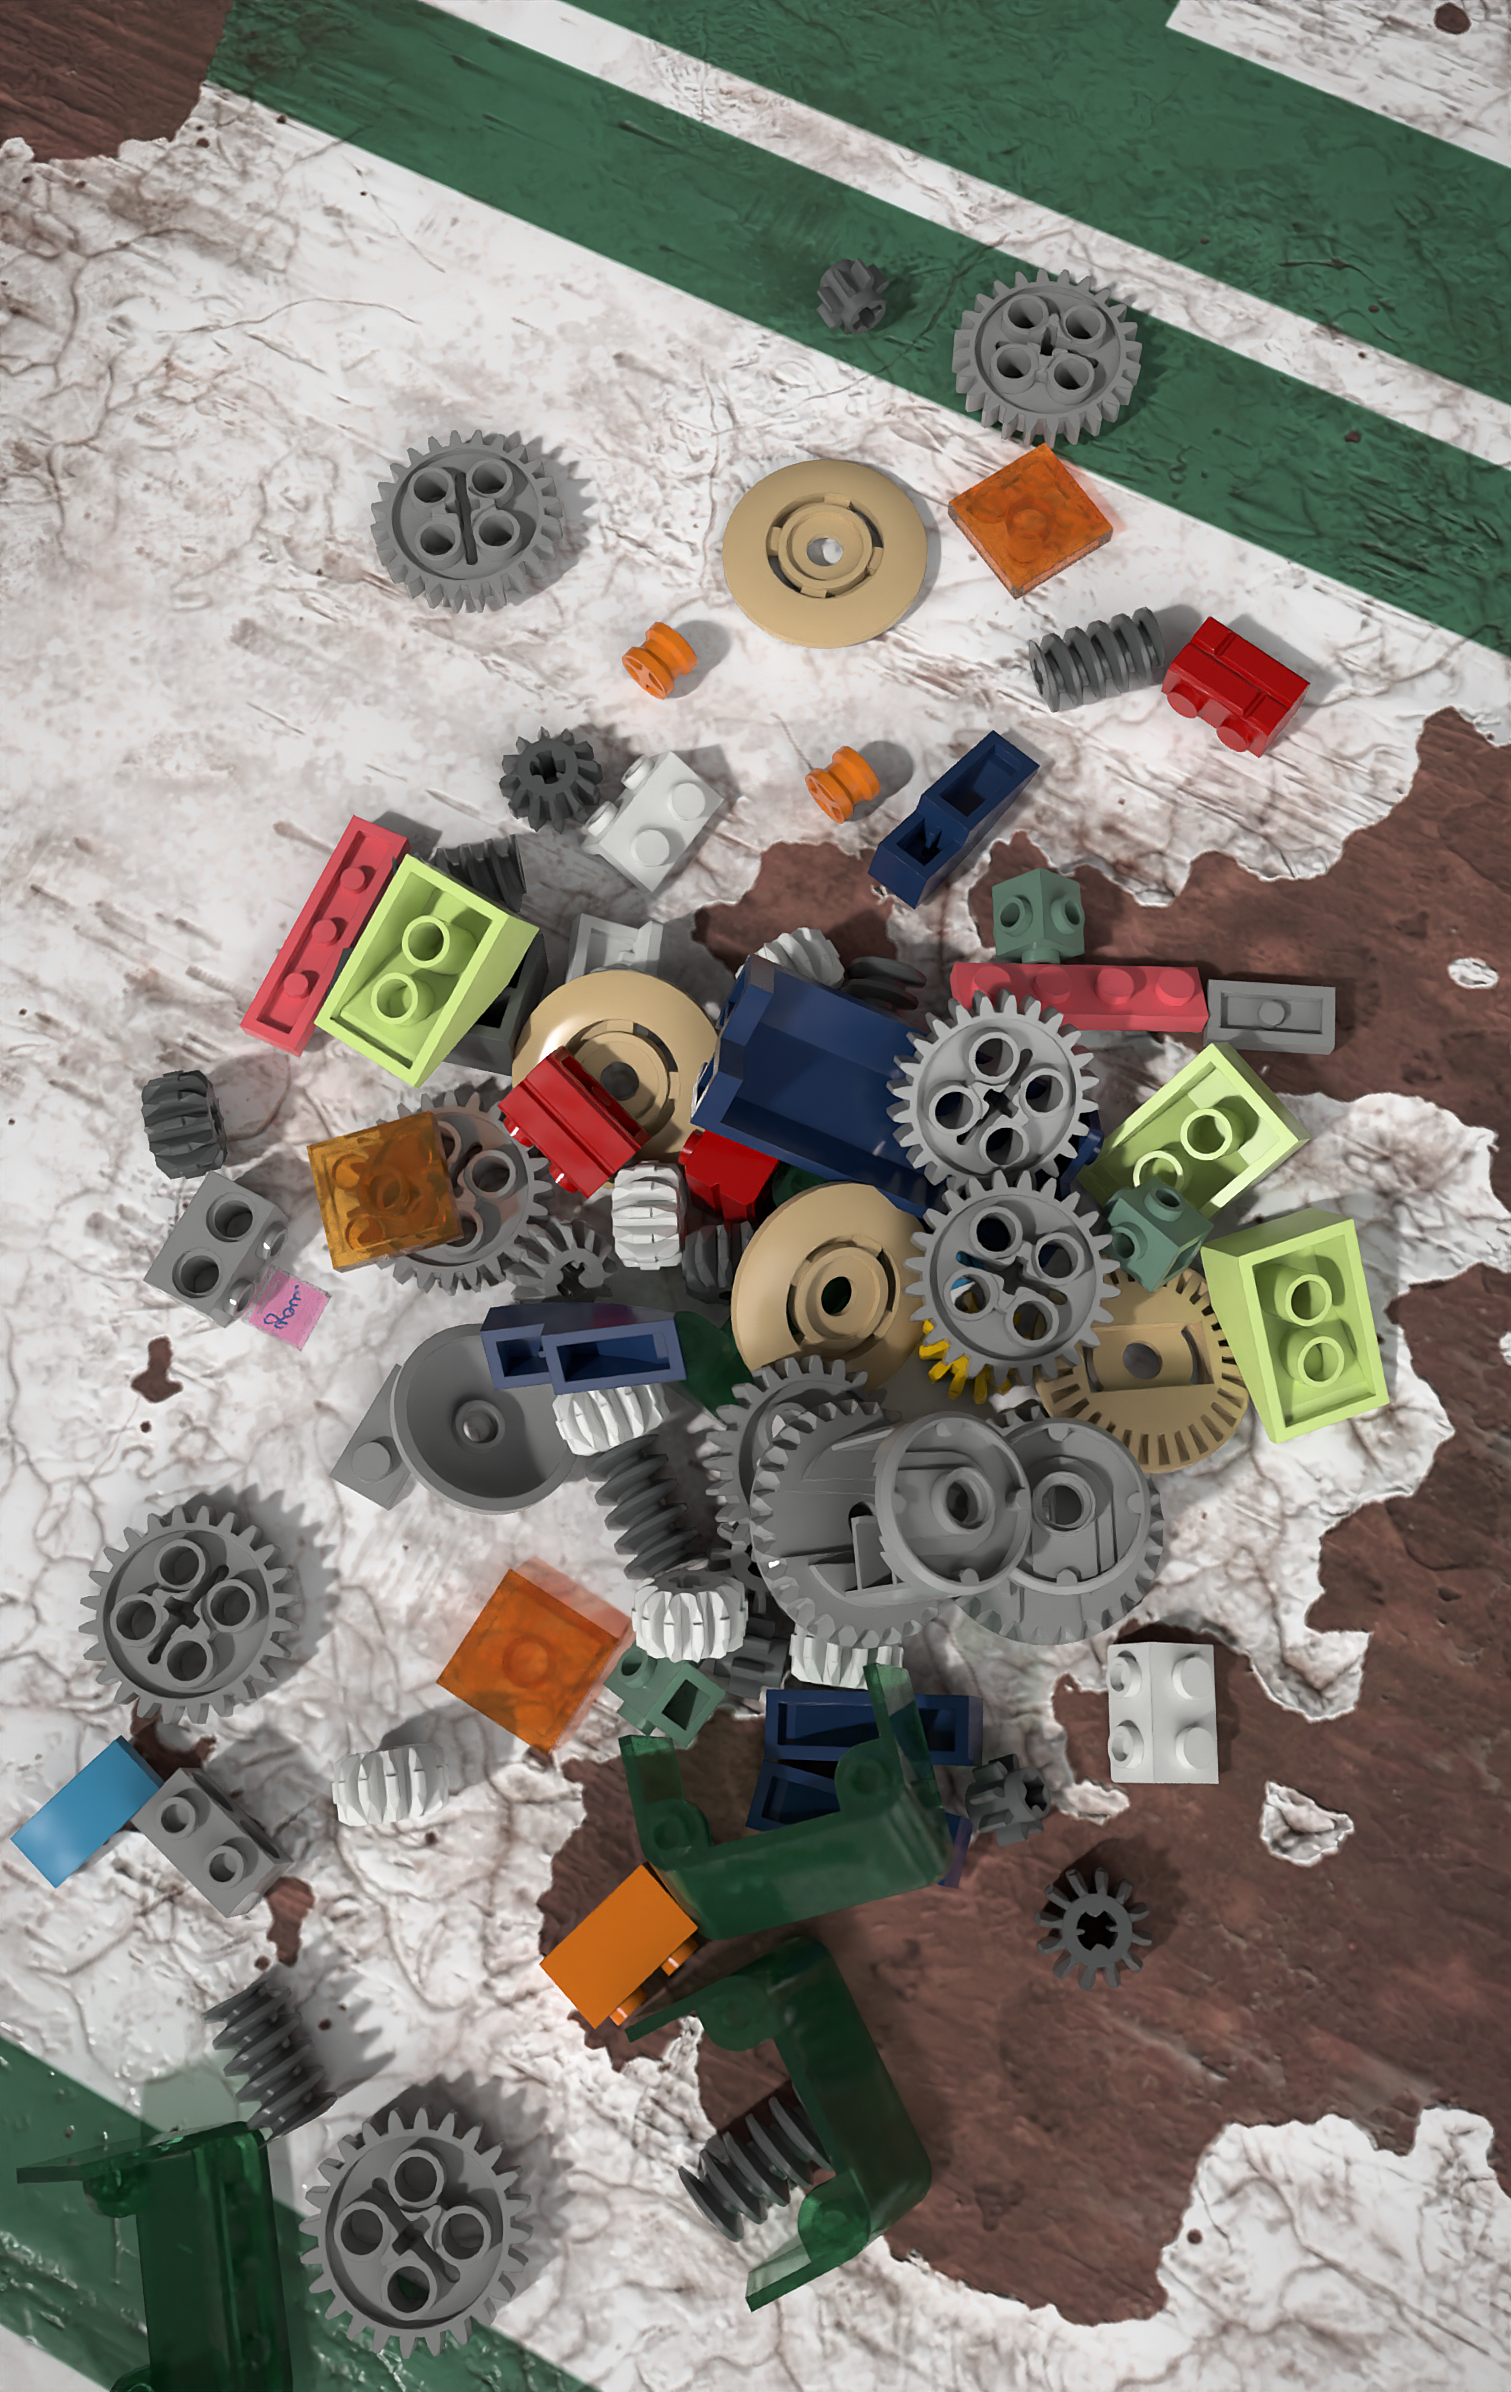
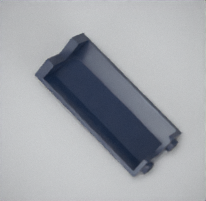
M751 952L722 1006L715 1026L716 1029L721 1030L716 1041L715 1051L708 1063L704 1062L701 1065L694 1084L690 1123L829 1181H852L874 1186L897 1209L924 1219L922 1216L929 1208L947 1216L948 1212L942 1200V1195L949 1190L946 1185L947 1177L934 1186L924 1175L926 1165L914 1168L906 1158V1154L912 1146L901 1147L893 1136V1133L905 1123L894 1122L887 1114L886 1109L895 1103L903 1101L902 1098L893 1095L886 1087L887 1081L906 1077V1073L893 1061L894 1056L906 1055L913 1057L917 1050L910 1043L906 1035L910 1031L927 1037L932 1031ZM977 1051L975 1055L976 1064H985L994 1059L980 1051ZM1039 1077L1034 1078L1026 1089L1025 1098L1035 1099L1040 1097L1046 1091L1049 1081ZM989 1089L984 1099H989L995 1103L1002 1093ZM950 1092L941 1097L935 1107V1115L946 1116L957 1109L961 1093ZM1098 1110L1080 1113L1079 1120L1090 1130L1087 1136L1072 1134L1068 1140L1078 1153V1156L1073 1159L1059 1153L1053 1159L1059 1171V1176L1054 1178L1056 1179L1054 1198L1060 1202L1072 1194L1070 1185L1083 1165H1091L1102 1149L1104 1132L1101 1129ZM1010 1128L995 1130L986 1142V1151H994L1001 1148L1009 1138ZM967 1132L958 1135L956 1141H964L967 1137ZM1042 1168L1035 1172L1037 1190L1035 1191H1039L1052 1177ZM965 1190L959 1196L964 1201L967 1199ZM993 1219L981 1220L978 1223L976 1234L980 1243L999 1251H1004L1007 1248L1009 1236L1007 1229L1002 1223ZM1055 1245L1042 1246L1038 1256L1039 1265L1042 1269L1046 1267L1058 1248L1061 1249L1060 1247Z

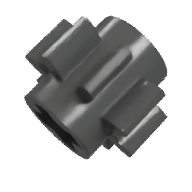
M857 258L855 262L851 259L841 260L832 265L822 276L819 285L820 289L817 294L823 303L816 310L831 331L840 327L845 335H848L850 332L855 335L866 333L873 329L885 314V304H887L888 300L882 291L887 288L889 283L874 263L866 267L860 258Z
M748 1615L743 1646L735 1651L726 1652V1655L720 1659H715L713 1675L730 1679L727 1688L728 1694L759 1701L762 1686L776 1690L780 1689L790 1640L773 1636L776 1621Z
M1014 1753L989 1760L988 1764L973 1768L972 1774L976 1781L971 1783L966 1790L965 1807L971 1823L977 1830L982 1833L996 1831V1839L1001 1847L1028 1840V1835L1043 1832L1044 1827L1040 1819L1049 1813L1051 1795L1047 1781L1038 1769L1032 1766L1020 1768L1017 1754Z

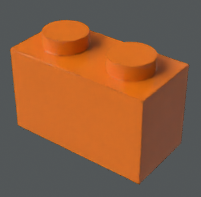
M646 1861L539 1963V1966L594 2029L608 2016L619 2026L648 1997L640 1985L659 1966L670 1976L699 1947L690 1935L702 1923Z

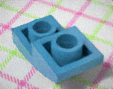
M120 1735L48 1801L10 1840L56 1889L111 1836L129 1822L165 1782L128 1741Z

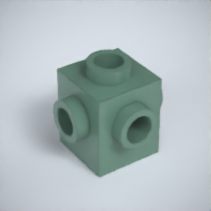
M1039 867L992 886L993 937L997 957L1017 964H1060V961L1085 953L1083 936L1085 916L1081 905L1079 882Z
M1154 1176L1134 1189L1123 1186L1107 1201L1101 1212L1106 1221L1097 1236L1112 1235L1113 1241L1101 1250L1112 1260L1120 1262V1269L1130 1274L1152 1293L1187 1270L1215 1225L1186 1202L1184 1196L1177 1189L1166 1185L1157 1176Z
M636 1640L622 1654L616 1667L603 1683L604 1686L624 1701L617 1710V1713L648 1737L657 1727L685 1748L688 1747L727 1693L698 1670L705 1661V1658L700 1659L698 1663L693 1660H681L674 1663L669 1657L656 1659L647 1655L646 1650L638 1647Z

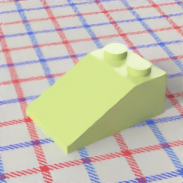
M406 854L315 1019L314 1024L409 1085L420 1088L509 984L539 927L444 870Z
M1212 1042L1104 1139L1102 1149L1096 1160L1089 1166L1083 1165L1076 1178L1103 1208L1107 1201L1123 1186L1134 1189L1152 1177L1157 1176L1166 1185L1177 1189L1184 1196L1186 1202L1211 1222L1267 1177L1310 1140L1312 1136L1229 1042Z
M1311 1207L1203 1243L1200 1253L1212 1308L1271 1442L1278 1444L1390 1403L1353 1218Z

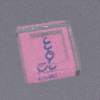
M271 1264L241 1321L301 1352L331 1295L326 1290Z

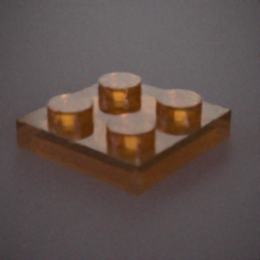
M1045 442L949 501L948 505L949 517L1014 600L1022 597L1111 541L1114 529Z
M429 1110L306 1146L334 1270L344 1273L464 1238L437 1118Z
M509 1569L435 1683L545 1756H550L622 1641L512 1569Z

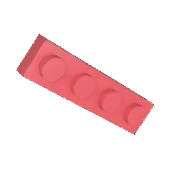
M353 815L239 1025L245 1034L300 1058L317 1026L314 1024V1021L324 1005L343 948L356 947L394 877L392 858L395 857L398 864L401 865L405 855L409 854L412 848L408 838Z
M954 962L950 975L952 997L966 1010L972 1009V998L975 990H981L986 994L992 1006H994L1000 990L1007 989L1015 995L1017 1007L1021 1000L1027 994H1030L1041 1002L1040 1013L1049 1006H1052L1064 1015L1060 1027L1070 1023L1078 1030L1202 1032L1209 1018L1198 967Z

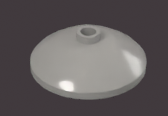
M483 1324L454 1326L434 1334L418 1346L405 1361L396 1377L390 1400V1422L397 1449L414 1477L433 1495L456 1508L482 1515H504L528 1509L544 1500L563 1483L578 1455L572 1453L567 1440L562 1439L555 1421L558 1419L552 1404L558 1395L554 1394L552 1383L495 1390L480 1335ZM468 1425L475 1428L479 1434L480 1441L471 1440L465 1434L464 1426Z

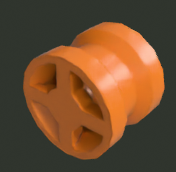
M655 622L645 632L646 641L640 647H631L622 657V663L630 676L645 691L658 699L664 700L674 690V680L680 674L688 675L698 664V660L693 649L679 633L662 622Z
M843 745L832 755V763L825 769L815 768L805 777L807 788L816 803L832 820L839 824L845 823L854 815V807L861 801L871 802L881 793L880 783L871 767L849 746Z

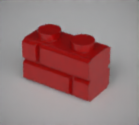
M1210 616L1193 635L1191 641L1184 646L1171 662L1161 692L1167 695L1168 703L1180 715L1190 719L1198 716L1217 729V736L1228 748L1236 752L1248 750L1256 757L1261 758L1280 731L1284 729L1296 714L1311 683Z
M563 1045L544 1057L497 1105L507 1116L503 1123L510 1135L526 1147L530 1148L535 1145L552 1162L548 1169L554 1180L566 1191L573 1194L580 1191L587 1199L601 1188L652 1138Z
M696 1128L690 1134L680 1152L678 1163L685 1167L682 1176L688 1184L692 1206L716 1219L723 1215L724 1220L732 1224L748 1221L752 1225H761L782 1192L779 1159L706 1129L703 1132Z

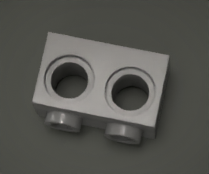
M210 1170L143 1281L164 1296L226 1328L232 1316L235 1318L239 1317L250 1304L255 1293L253 1281L265 1261L272 1262L282 1251L288 1238L286 1226L290 1219L276 1204ZM241 1213H252L253 1220L249 1230L239 1237H228L227 1230L231 1220ZM209 1267H218L219 1277L215 1286L207 1292L195 1293L194 1283L199 1273Z
M179 1768L130 1820L225 1918L246 1914L294 1863L202 1768Z

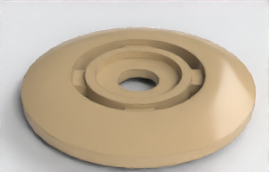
M819 459L803 461L781 468L757 482L744 494L727 522L723 537L722 561L724 576L733 599L746 617L756 626L771 636L793 645L807 648L832 649L867 641L890 628L908 611L924 581L927 568L928 545L926 531L917 509L902 489L890 479L873 469L857 463ZM855 511H859L882 542L883 548L872 546L870 532L863 520L854 513ZM829 538L839 543L843 554L835 564L819 566L808 558L807 549L809 545L817 539ZM778 556L779 566L783 575L789 583L801 590V592L797 593L783 584L774 574L768 561Z
M610 969L595 971L577 977L558 987L531 1013L515 1047L512 1064V1087L514 1089L544 1057L562 1045L602 1086V1075L609 1064L623 1062L630 1065L638 1075V1089L631 1098L624 1100L614 1099L652 1138L625 1164H639V1161L659 1160L660 1163H675L681 1173H683L685 1167L678 1163V1158L685 1142L696 1128L703 1132L705 1131L704 1128L690 1123L693 1087L701 1065L704 1062L708 1063L710 1061L720 1033L715 1028L712 1019L698 1002L687 992L665 979L636 970ZM636 1023L652 1031L666 1044L674 1057L678 1070H669L668 1063L661 1050L645 1036L635 1033ZM618 1171L602 1186L603 1188L615 1189L614 1178Z
M834 1181L813 1186L796 1194L770 1214L754 1233L737 1268L732 1288V1330L737 1348L751 1373L757 1368L768 1366L775 1371L776 1360L794 1357L799 1365L801 1357L820 1355L823 1366L827 1361L844 1360L845 1376L851 1372L866 1371L868 1377L864 1392L877 1389L888 1381L912 1354L923 1334L922 1329L925 1321L911 1322L909 1319L917 1309L924 1306L922 1298L904 1296L902 1291L906 1286L920 1281L919 1274L902 1268L905 1259L922 1257L924 1253L909 1241L914 1232L926 1233L918 1218L897 1209L874 1186L852 1181ZM879 1253L881 1254L882 1265L876 1259ZM836 1277H846L852 1289L849 1303L838 1313H826L821 1304V1295L824 1287ZM787 1295H788L789 1314H790L792 1323L794 1324L795 1328L799 1331L798 1334H795V1335H793V1336H792V1334H791V1332H790V1329H789V1326H788V1322H787V1314H786Z
M1107 1254L1100 1256L1101 1259L1112 1260ZM1188 1267L1186 1271L1150 1293L1130 1274L1118 1268L1107 1275H1103V1283L1120 1289V1296L1101 1300L1099 1305L1114 1317L1113 1322L1107 1325L1094 1323L1090 1325V1328L1101 1341L1098 1347L1088 1348L1087 1352L1089 1376L1098 1392L1093 1393L1089 1387L1082 1345L1078 1342L1075 1344L1082 1363L1072 1368L1059 1357H1056L1057 1378L1047 1381L1037 1366H1033L1032 1374L1036 1389L1051 1418L1066 1417L1080 1419L1105 1429L1130 1450L1143 1473H1166L1181 1470L1197 1464L1210 1456L1230 1439L1246 1412L1250 1394L1212 1308L1207 1281L1204 1277ZM1051 1290L1046 1296L1054 1304L1060 1306L1065 1304L1066 1299L1064 1295ZM1040 1311L1036 1315L1031 1340H1038L1044 1332L1045 1322ZM1181 1331L1185 1333L1195 1352L1198 1365L1197 1385L1190 1382L1193 1370L1192 1355L1188 1343L1180 1333ZM1134 1343L1144 1344L1155 1352L1159 1361V1369L1155 1377L1144 1380L1136 1378L1128 1372L1123 1361V1354L1128 1345Z

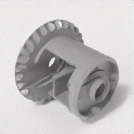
M850 1399L829 1402L801 1413L787 1423L771 1441L761 1458L752 1485L749 1505L750 1536L757 1565L769 1591L794 1622L810 1634L828 1643L845 1648L871 1649L900 1643L904 1638L921 1632L922 1626L927 1621L939 1615V1606L947 1598L987 1591L1008 1577L1022 1558L1029 1540L1032 1525V1498L1026 1473L1016 1452L994 1427L980 1418L962 1412L942 1411L905 1421L898 1410L881 1408L877 1402H858ZM953 1482L962 1486L968 1495L970 1506L966 1519L964 1507H957L956 1499L961 1491L952 1486ZM858 1504L865 1508L870 1516L851 1518V1532L848 1524L851 1508Z
M1042 1406L1012 1409L1001 1415L988 1418L985 1422L994 1427L1008 1441L1023 1465L1032 1498L1031 1532L1026 1549L1018 1565L1002 1582L987 1591L951 1598L978 1624L991 1632L1017 1642L1034 1645H1061L1078 1642L1103 1632L1125 1617L1140 1601L1157 1571L1158 1562L1163 1550V1527L1165 1520L1161 1510L1160 1493L1154 1485L1151 1474L1143 1473L1136 1458L1118 1438L1090 1422L1066 1417L1051 1418L1045 1407ZM953 1482L952 1486L961 1491L956 1499L957 1507H964L966 1519L970 1506L968 1495L962 1486ZM1042 1506L1049 1507V1519L1044 1514Z

